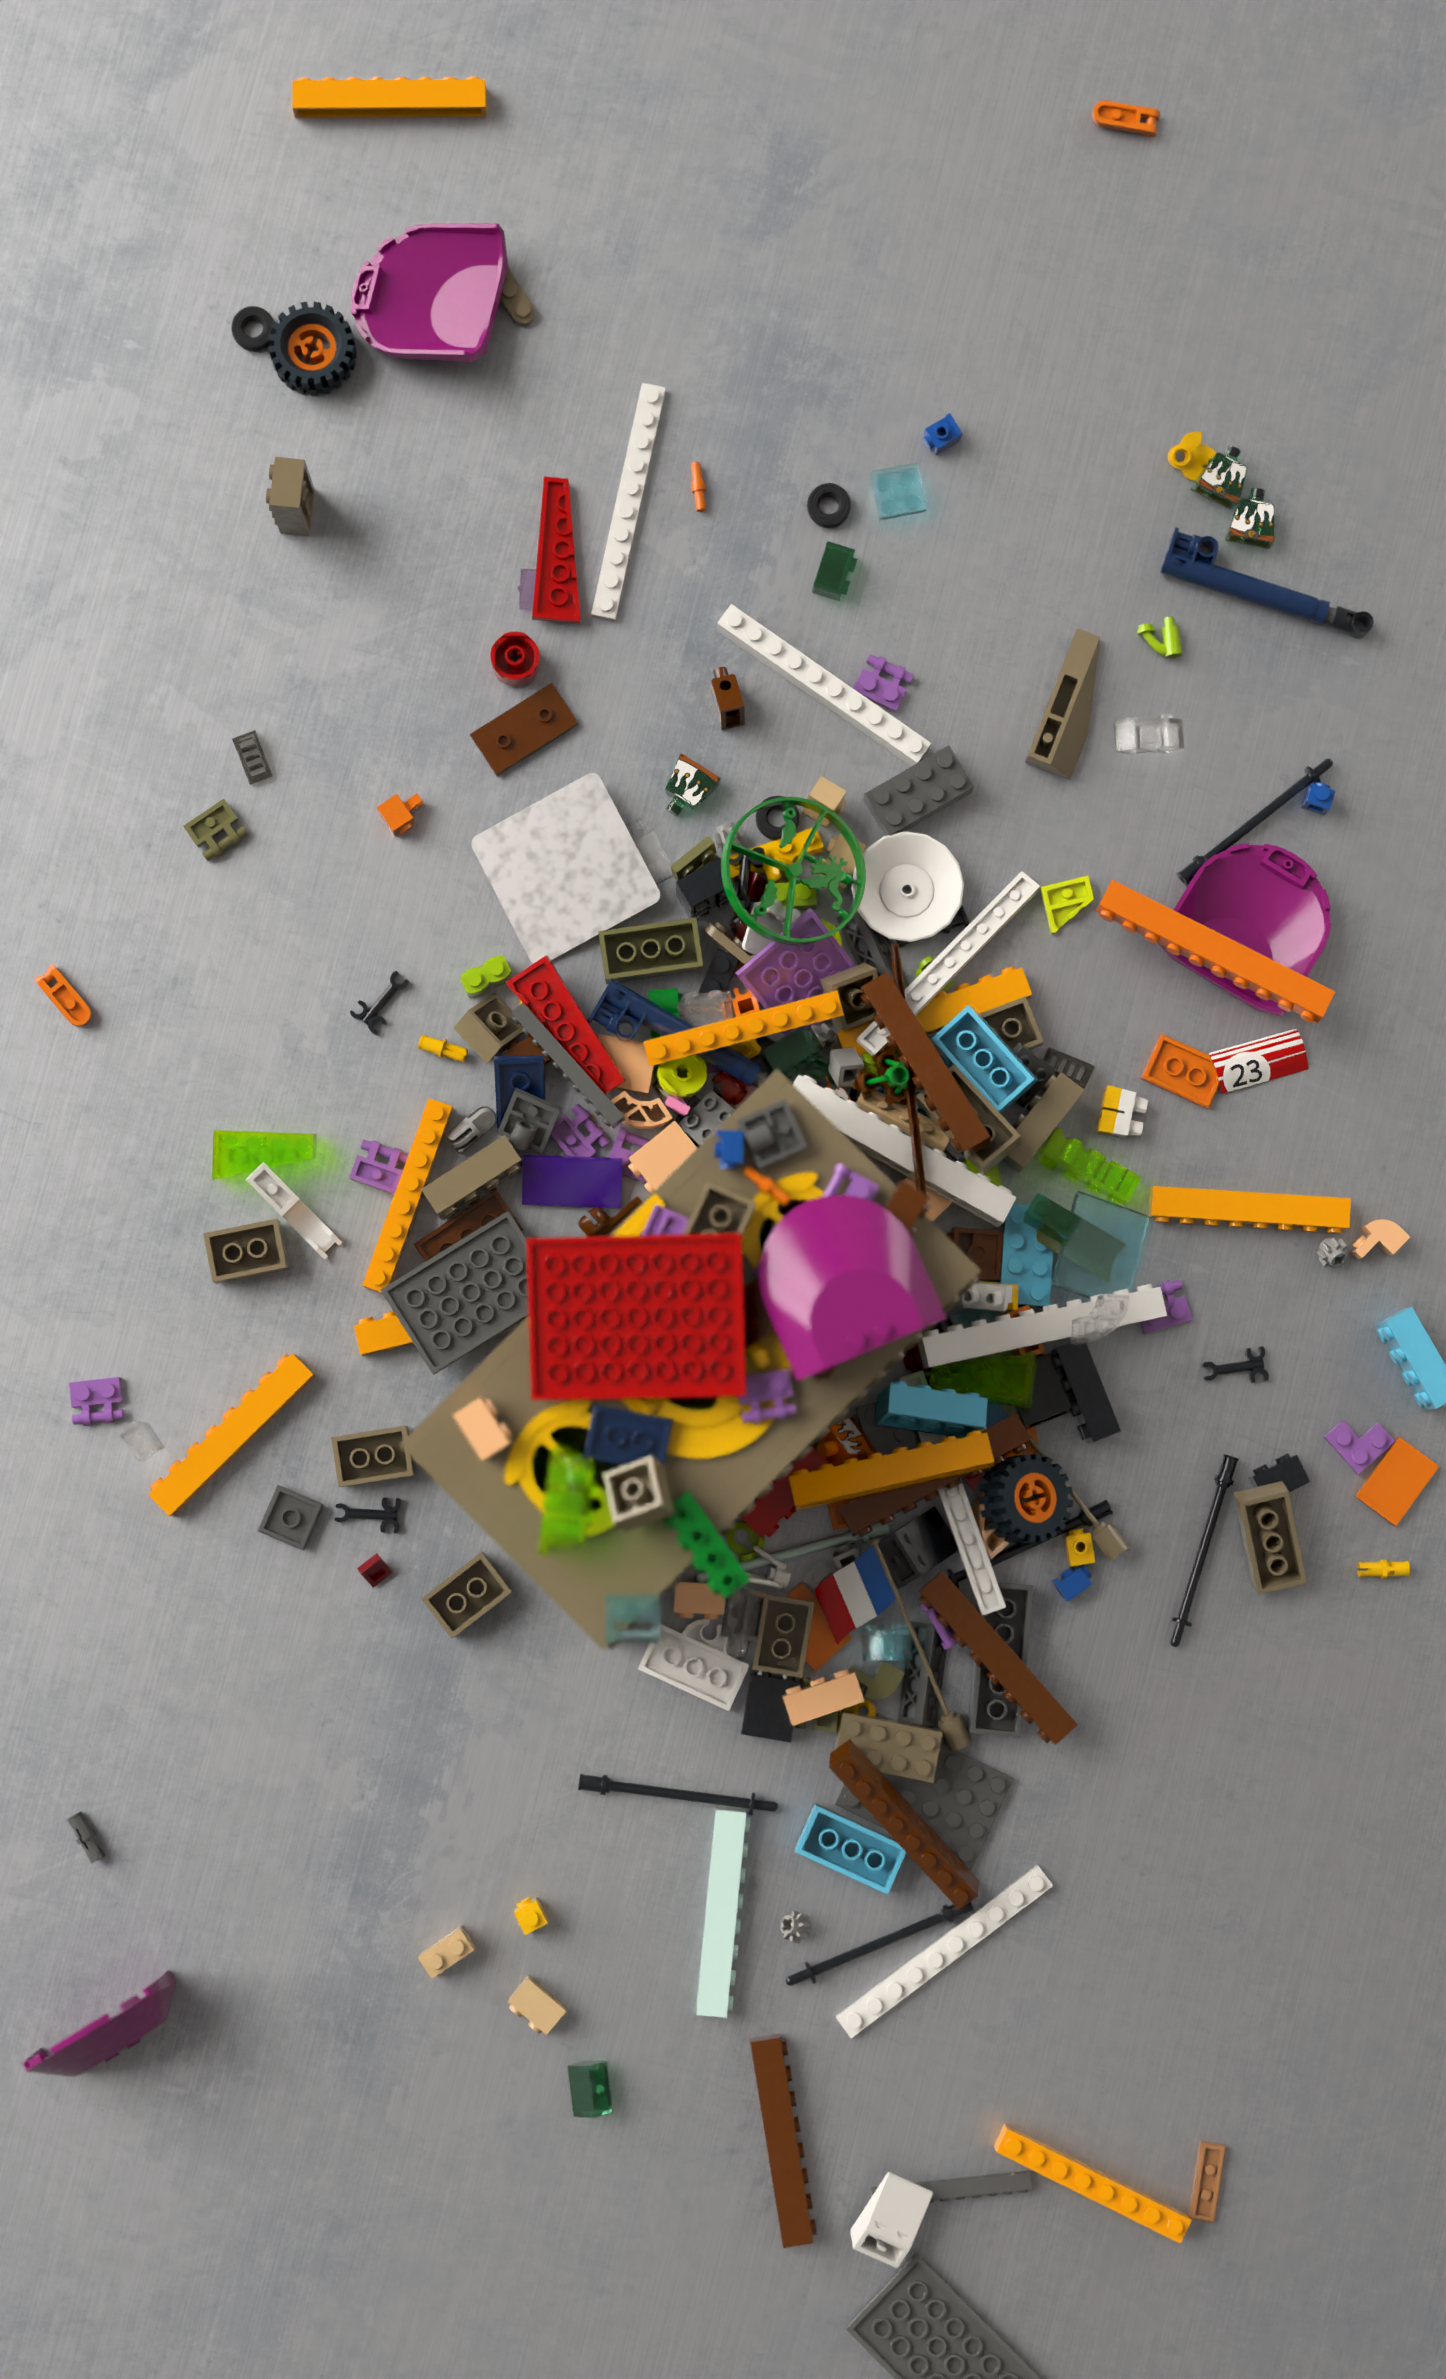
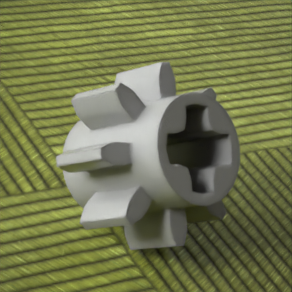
M733 822L716 827L717 834L713 835V839L717 848L724 847L727 836L734 826ZM739 827L733 843L740 846V840L744 839L741 827Z
M825 1023L821 1026L814 1025L807 1031L806 1038L809 1041L805 1045L817 1055L820 1052L828 1053L835 1046V1039L833 1037L836 1033Z
M1334 1237L1323 1240L1319 1245V1251H1317V1254L1320 1256L1319 1261L1324 1267L1328 1265L1332 1268L1342 1266L1349 1254L1346 1249L1348 1246L1342 1239L1336 1241Z
M792 1910L791 1916L785 1915L781 1921L783 1938L797 1944L801 1943V1938L807 1939L812 1931V1925L808 1921L809 1915Z

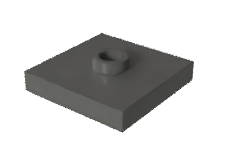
M277 1485L258 1532L304 1551L324 1504Z

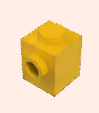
M1083 1529L1068 1531L1069 1536H1063L1068 1566L1096 1563L1091 1533H1084Z
M528 1897L516 1904L518 1908L514 1910V1915L525 1935L548 1923L549 1919L538 1898L531 1900Z

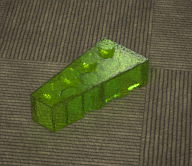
M1056 1127L1037 1158L1042 1161L1041 1165L1051 1171L1057 1169L1063 1172V1177L1073 1183H1076L1077 1180L1085 1184L1084 1188L1097 1195L1100 1192L1108 1196L1106 1200L1116 1206H1120V1204L1126 1205L1141 1177L1115 1161L1106 1162V1157L1096 1150L1089 1149L1086 1151L1083 1149V1142L1076 1138H1064L1062 1136L1064 1131Z
M213 1130L212 1180L252 1172L263 1162L271 1168L316 1158L317 1133Z
M1035 1352L1025 1353V1355H1007L1002 1358L978 1359V1361H961L935 1366L931 1369L929 1386L931 1390L952 1389L957 1394L963 1395L970 1392L977 1393L980 1397L988 1398L987 1403L1031 1408L1038 1358Z

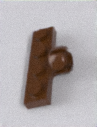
M636 1196L612 1217L608 1216L601 1207H594L588 1212L597 1223L594 1225L584 1215L578 1222V1225L586 1234V1237L610 1236L643 1202Z

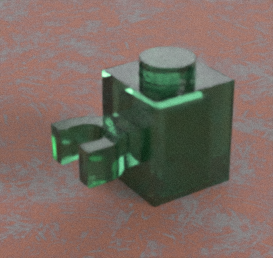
M811 1052L801 1076L806 1075L814 1080L827 1076L829 1083L835 1085L828 1071L829 1059Z

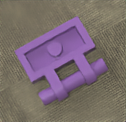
M870 654L866 663L874 666V669L870 672L863 668L853 689L870 701L896 713L907 690L899 686V683L903 680L910 684L914 675L907 672L906 668L902 666L897 667L886 662L887 659L882 656L878 658ZM881 670L894 676L892 682L879 676Z
M577 1104L571 1109L577 1117L571 1121L566 1114L561 1116L555 1123L551 1137L567 1156L592 1157L597 1153L591 1146L592 1143L597 1141L603 1148L610 1141L604 1135L606 1132L602 1127L598 1128L590 1118L592 1115L589 1111L584 1110L580 1104ZM581 1124L591 1133L586 1138L577 1129Z
M363 1140L361 1149L369 1151L368 1156L365 1158L357 1155L349 1179L395 1194L403 1170L397 1169L396 1166L398 1162L405 1164L408 1154L402 1153V1150L398 1148L393 1150L382 1146L381 1142L375 1140L373 1142ZM381 1155L389 1158L388 1165L375 1161L376 1156Z
M1168 1280L1162 1282V1285L1157 1286L1161 1287L1162 1295L1166 1297L1167 1302H1164L1167 1316L1140 1322L1143 1334L1192 1320L1185 1296L1177 1299L1174 1296L1175 1291L1183 1289L1180 1280L1174 1282Z
M788 1369L746 1376L747 1395L738 1396L740 1405L750 1403L752 1411L741 1413L743 1423L754 1422V1424L762 1423V1420L778 1418V1420L786 1419L788 1415L796 1414L795 1405H784L782 1399L793 1396ZM774 1399L775 1407L759 1408V1402Z
M120 1377L69 1383L71 1407H82V1414L72 1415L73 1425L83 1424V1426H90L94 1422L105 1421L107 1424L114 1423V1420L124 1419L123 1409H113V1403L123 1402ZM104 1404V1411L91 1413V1406Z

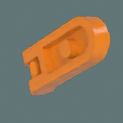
M1107 100L1100 101L1094 106L1092 119L1100 127L1139 133L1146 137H1155L1157 135L1156 121L1159 120L1160 111L1157 109ZM1140 117L1147 120L1146 124L1140 123Z
M52 964L47 968L48 971L42 976L38 975L34 981L72 1025L77 1027L87 1025L92 1017L90 1007L56 966ZM55 978L58 983L50 988L48 983Z

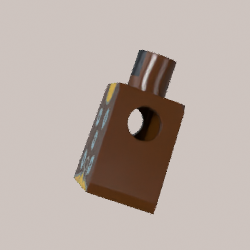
M726 667L714 669V679L711 680L712 695L721 730L745 725L744 703L735 674L729 675Z

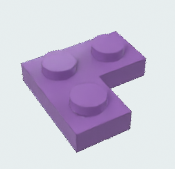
M1341 1421L1324 1436L1325 1440L1357 1475L1395 1442L1379 1423H1376L1359 1438L1344 1421Z

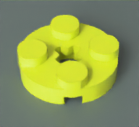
M696 1055L661 1063L657 1071L659 1084L664 1091L672 1096H679L683 1099L694 1096L701 1091L705 1084L707 1076L706 1063ZM677 1069L681 1071L686 1069L688 1071L686 1074L687 1078L678 1077Z

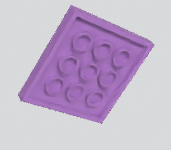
M809 908L791 924L790 937L813 938L824 935L829 930L815 912ZM831 935L822 941L809 945H786L771 941L735 974L757 999L762 1008L767 1009L824 994L820 979L852 968L855 964ZM824 1021L782 1031V1033L796 1047L806 1038L807 1031L812 1026L821 1025Z

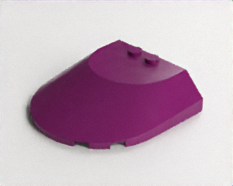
M428 223L406 228V233L396 239L392 236L376 248L378 253L372 260L364 262L353 285L351 313L355 318L356 328L361 336L379 352L403 359L473 362L487 353L508 269L505 234L501 226L497 223Z
M1239 844L1229 847V849L1217 855H1213L1199 868L1173 909L1306 977L1322 953L1331 928L1329 898L1326 889L1323 890L1318 881L1316 872L1294 853L1270 844ZM1159 944L1172 960L1253 1009L1281 1017L1285 1014L1286 1011L1281 1009L1278 1003L1270 999L1263 1000L1255 994L1256 992L1248 988H1239L1234 985L1232 980L1226 977H1217L1211 973V969L1203 965L1201 967L1189 962V958L1181 954L1174 955L1166 950L1167 947Z
M830 1195L810 1200L789 1212L776 1225L764 1246L759 1272L761 1296L796 1381L946 1319V1315L910 1234L894 1215L874 1202L849 1195Z
M167 1970L153 1983L143 1989L145 1997L139 1999L136 1994L120 2004L122 2012L112 2018L109 2017L108 2013L100 2016L49 2048L52 2055H46L43 2049L40 2048L21 2064L25 2071L30 2073L76 2077L103 2061H110L119 2055V2051L126 2047L129 2049L142 2041L141 2037L167 2019L176 1981L170 1971Z

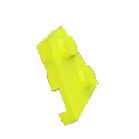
M1088 875L1040 887L1050 933L1058 931L1062 925L1094 900Z

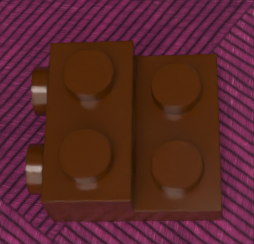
M964 1227L951 1228V1232H947L946 1236L981 1270L976 1276L981 1280L1000 1281L1004 1231Z

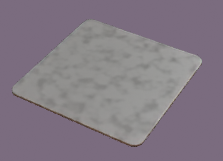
M589 773L492 826L476 835L471 842L473 851L533 964L544 956H548L550 960L559 957L599 935L598 931L608 930L656 904L661 897L660 890L601 777L596 773Z

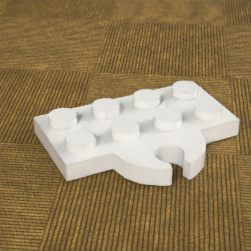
M710 1619L695 1620L687 1625L682 1633L658 1623L638 1669L729 1711L750 1665L727 1655L729 1639L724 1628L718 1624L716 1627V1637L712 1640H707L703 1637L702 1630L705 1626L709 1625Z

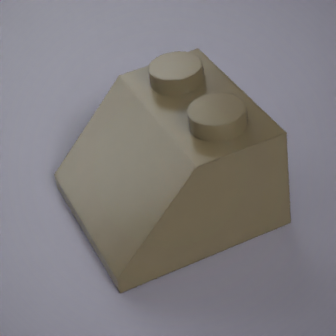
M493 993L469 1009L454 1027L456 1032L486 1063L492 1061L494 1056L502 1054L506 1050V1046L517 1040L524 1033L521 1030L523 1027L520 1024L516 1025L511 1019L513 1017L511 1014L512 1010L496 993Z

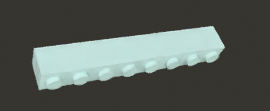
M716 1808L696 2015L727 2018V2011L732 2012L734 1996H729L730 1986H735L736 1970H731L732 1960H737L738 1945L734 1944L735 1934H740L741 1919H736L737 1909H742L743 1894L739 1893V1884L745 1883L746 1868H741L742 1858H747L748 1843L744 1842V1832L749 1833L751 1817H746V1811Z

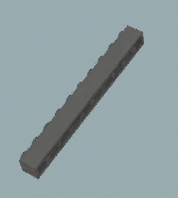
M523 1002L511 1012L513 1016L511 1019L516 1025L520 1024L523 1027L521 1030L527 1037L530 1035L533 1038V1044L537 1048L540 1046L543 1049L542 1054L547 1059L551 1058L553 1061L552 1065L557 1070L560 1069L563 1072L562 1076L567 1082L571 1081L574 1084L572 1087L577 1093L581 1092L584 1095L582 1097L587 1104L591 1103L593 1105V1111L598 1116L601 1114L604 1118L603 1122L608 1127L611 1126L614 1129L625 1120L624 1115Z
M1029 2170L915 2182V2184L933 2192L929 2203L938 2199L940 2201H949V2198L962 2200L966 2196L979 2198L984 2194H987V2196H996L997 2193L1008 2195L1012 2194V2191L1026 2193L1032 2189ZM871 2187L872 2196L878 2187Z

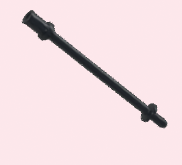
M1325 759L1314 769L1307 766L1304 770L1306 775L1207 854L1204 856L1196 855L1193 858V862L1177 873V876H1180L1178 878L1184 885H1188L1199 868L1213 855H1217L1234 845L1309 784L1320 783L1319 776L1333 766L1332 759Z
M1223 1454L1218 1475L1214 1477L1217 1488L1178 1617H1171L1170 1621L1176 1622L1170 1644L1173 1647L1179 1646L1185 1625L1192 1626V1623L1187 1621L1226 1489L1230 1485L1233 1486L1234 1483L1232 1478L1239 1459L1230 1455Z
M1107 1500L1088 1508L1096 1520L1113 1514ZM1080 1509L1081 1512H1079L1078 1516L1063 1522L1066 1526L1062 1531H1056L1057 1536L1081 1525L1090 1527L1094 1524L1084 1511ZM1046 1541L1016 1544L999 1552L993 1559H989L991 1566H995ZM950 1568L947 1569L949 1575L947 1577L959 1589L958 1582L968 1578L965 1568L956 1573Z
M580 1774L578 1790L600 1792V1795L616 1791L748 1808L749 1815L752 1816L754 1809L771 1812L778 1809L776 1802L755 1799V1793H751L749 1799L617 1782L608 1778V1775L598 1777Z
M968 1903L959 1910L954 1904L950 1906L945 1904L942 1906L943 1909L940 1910V1913L814 1966H810L808 1961L804 1962L807 1969L788 1976L786 1984L793 1986L811 1978L814 1984L816 1983L815 1976L942 1922L951 1925L955 1923L954 1920L975 1913L972 1903Z

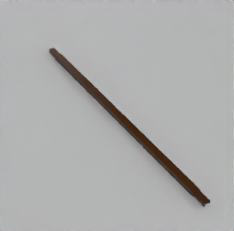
M892 944L894 983L905 999L899 944ZM908 1069L909 1079L907 1081L906 1098L916 1189L927 1195L916 1091L911 1080L914 1076L910 1069Z

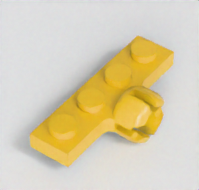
M812 828L795 833L796 836L792 839V843L786 844L783 848H779L781 839L757 847L765 850V856L791 865L797 860ZM818 831L807 850V853L811 855L824 851ZM739 854L730 855V858L736 859ZM765 863L761 868H756L752 864L750 866L751 872L766 874L768 881L773 879L775 883H781L780 878L783 875L786 883L789 882L785 871ZM729 864L730 876L736 882L739 880L741 864L738 866Z

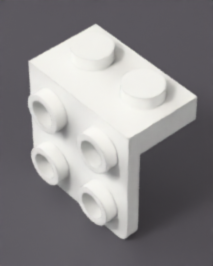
M775 900L774 905L767 908L766 914L762 917H757L756 921L768 930L780 934L784 931L786 908L782 906V902ZM754 902L751 915L754 914V908L762 902ZM793 909L791 924L801 916V912L797 909ZM747 926L742 948L756 955L771 940L762 937Z

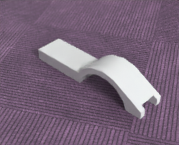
M264 1162L246 1178V1181L324 1260L328 1257L325 1252L335 1242L338 1245L342 1243Z

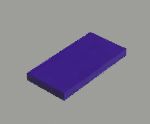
M523 1155L522 1205L621 1208L622 1158Z

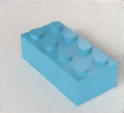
M966 1006L931 1038L1001 1114L1038 1081L1034 1074L973 1006Z
M1013 1204L1002 1224V1231H1004L1001 1278L998 1283L1019 1284L1018 1306L1021 1307L1029 1305L1034 1308H1043L1049 1306L1053 1250L1036 1241L1039 1221L1048 1207Z
M1413 1307L1402 1309L1377 1323V1335L1383 1343L1386 1342L1391 1350L1389 1355L1396 1365H1400L1403 1371L1401 1376L1406 1385L1412 1386L1416 1393L1414 1399L1420 1408L1424 1407L1426 1411L1437 1409L1446 1404V1365Z
M895 1381L877 1395L875 1425L965 1438L969 1432L982 1431L986 1428L988 1398L980 1397L979 1394L971 1392L965 1393V1395L957 1394L952 1389L931 1390V1387L927 1385L911 1387L907 1386L905 1382Z
M816 1803L794 1849L800 1855L885 1894L889 1893L906 1855V1851L895 1839Z

